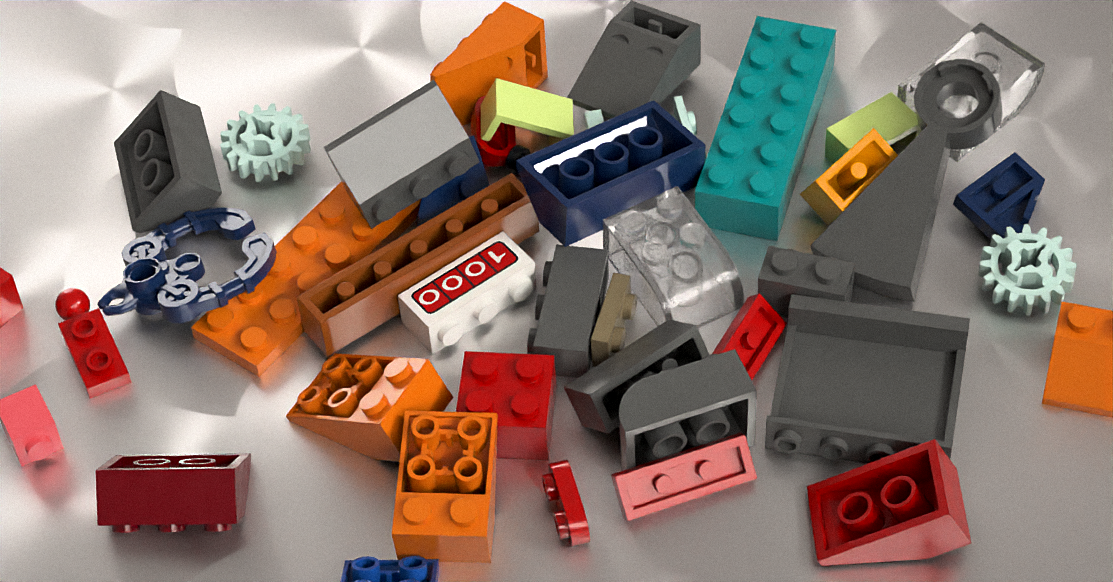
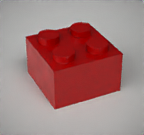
M464 352L456 412L497 413L496 458L549 461L557 392L555 356Z

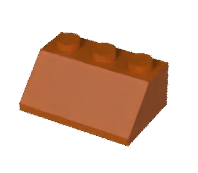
M1061 302L1042 404L1113 418V311Z

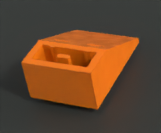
M504 1L493 13L488 14L483 19L481 25L468 37L463 38L457 48L443 62H439L430 74V82L432 80L436 82L462 126L471 123V113L477 100L487 95L496 78L537 89L548 78L544 19Z
M334 353L332 357L324 362L322 370L309 387L299 394L297 402L287 413L286 417L297 425L372 459L400 462L405 411L443 412L454 397L429 359Z
M405 411L392 526V538L397 560L408 556H420L425 559H439V562L491 563L495 518L497 413Z

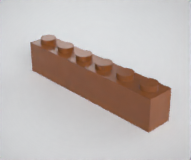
M510 173L297 296L301 322L305 333L328 357L399 315V294L499 233H506L516 244L540 231L539 220L523 183L513 173Z

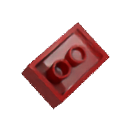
M936 439L807 486L817 561L821 566L929 559L972 544L957 468Z

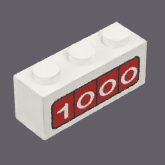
M501 232L399 294L398 301L402 324L431 354H434L445 346L456 343L464 334L480 324L488 323L498 313L512 304L525 300L537 289L535 261L506 233Z

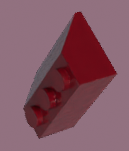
M251 453L115 455L95 470L97 526H112V532L116 533L136 532L140 530V525H158V531L179 532L186 530V525L204 524V530L209 532L231 530L232 524H237L245 516Z

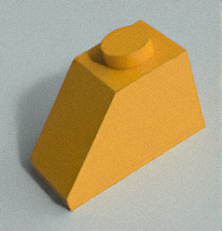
M873 128L802 191L800 195L820 218L829 225L883 172L898 154Z

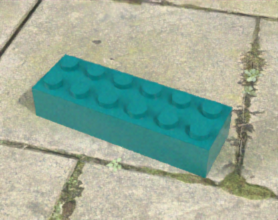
M761 16L756 17L695 189V225L778 241L833 70L836 30Z

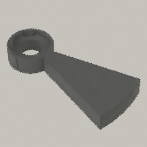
M968 59L940 62L920 78L914 93V104L922 132L810 245L813 255L833 257L855 263L853 284L887 297L915 302L951 149H967L983 143L1001 123L1003 109L999 83L986 66ZM953 95H970L978 101L977 108L963 118H950L939 111L942 103Z

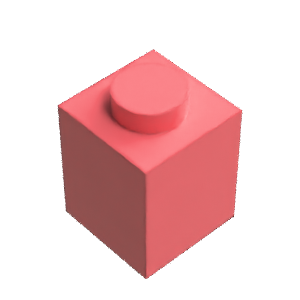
M36 384L0 399V421L21 467L36 460L45 459L52 453L64 449L55 421Z

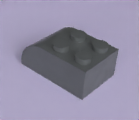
M735 349L721 354H711L702 360L677 368L664 369L658 374L639 380L625 392L619 406L621 471L737 433L745 434L749 447L755 445L757 390Z

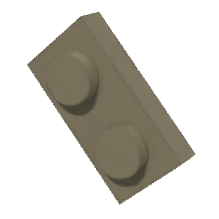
M613 272L591 338L592 367H596L615 353L624 349L626 341L625 321L633 320L637 307V295L631 294L630 275Z

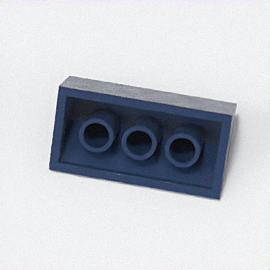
M653 100L516 160V168L540 224L564 247H567L696 187L704 166L706 145Z

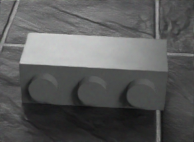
M556 244L553 261L545 262L543 287H546L545 295L538 294L535 320L539 322L537 329L530 328L527 354L554 355L556 376L579 378L590 371L592 362L591 338L605 299L609 280L607 249L578 246L564 247L563 245Z
M668 319L565 386L564 389L582 426L610 433L619 427L620 402L625 392L633 384L643 378L658 374L664 369L677 368L702 360L710 354L696 325Z

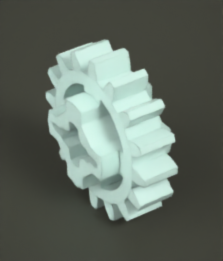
M271 103L267 110H261V107L257 104L254 105V112L251 114L243 110L239 111V121L230 119L227 121L228 130L221 131L220 134L223 159L227 160L230 171L239 169L240 178L244 179L252 173L255 174L256 182H260L264 175L270 174L273 181L278 180V172L284 171L289 175L293 174L292 164L303 165L305 163L304 154H308L311 151L308 124H304L301 114L292 116L291 107L287 106L281 111H276L275 103Z
M1024 224L1022 233H1016L1009 226L1006 227L1004 239L996 234L992 236L990 246L983 247L978 276L983 277V291L994 290L992 298L994 304L1006 300L1008 302L1007 311L1011 313L1017 306H1023L1026 316L1031 315L1034 306H1038L1043 313L1049 312L1051 301L1061 305V302L1064 301L1065 293H1071L1077 263L1071 262L1073 253L1071 248L1060 249L1062 242L1060 235L1050 240L1046 238L1047 228L1042 227L1037 234L1031 233L1029 224ZM999 262H1000L1001 264H1003V265H1002V270H1001L1002 272L1005 273V275H1003V276H1002V274L1000 273V270H999V267H998ZM1053 269L1056 271V277L1052 275Z

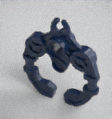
M223 207L195 212L189 210L183 213L182 218L168 225L162 223L146 236L134 239L124 246L121 252L125 264L122 283L107 291L98 301L97 305L100 309H103V313L106 316L121 315L135 309L141 315H155L162 312L164 319L170 323L191 321L203 312L228 305V300L244 292L247 295L254 292V288L266 277L273 267L277 254L274 242L265 232L246 238L242 243V252L246 263L242 268L234 271L235 278L221 285L213 281L207 286L199 288L196 281L205 274V268L199 254L190 252L167 260L165 251L168 248L171 249L177 246L176 239L190 232L197 236L206 231L219 230L225 238L237 241L252 233L256 228L253 219L243 209ZM115 299H124L118 305H109Z

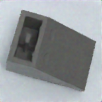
M631 0L608 23L567 98L573 99V105L588 111L601 109L602 116L610 119L653 100L660 105L701 64V24Z

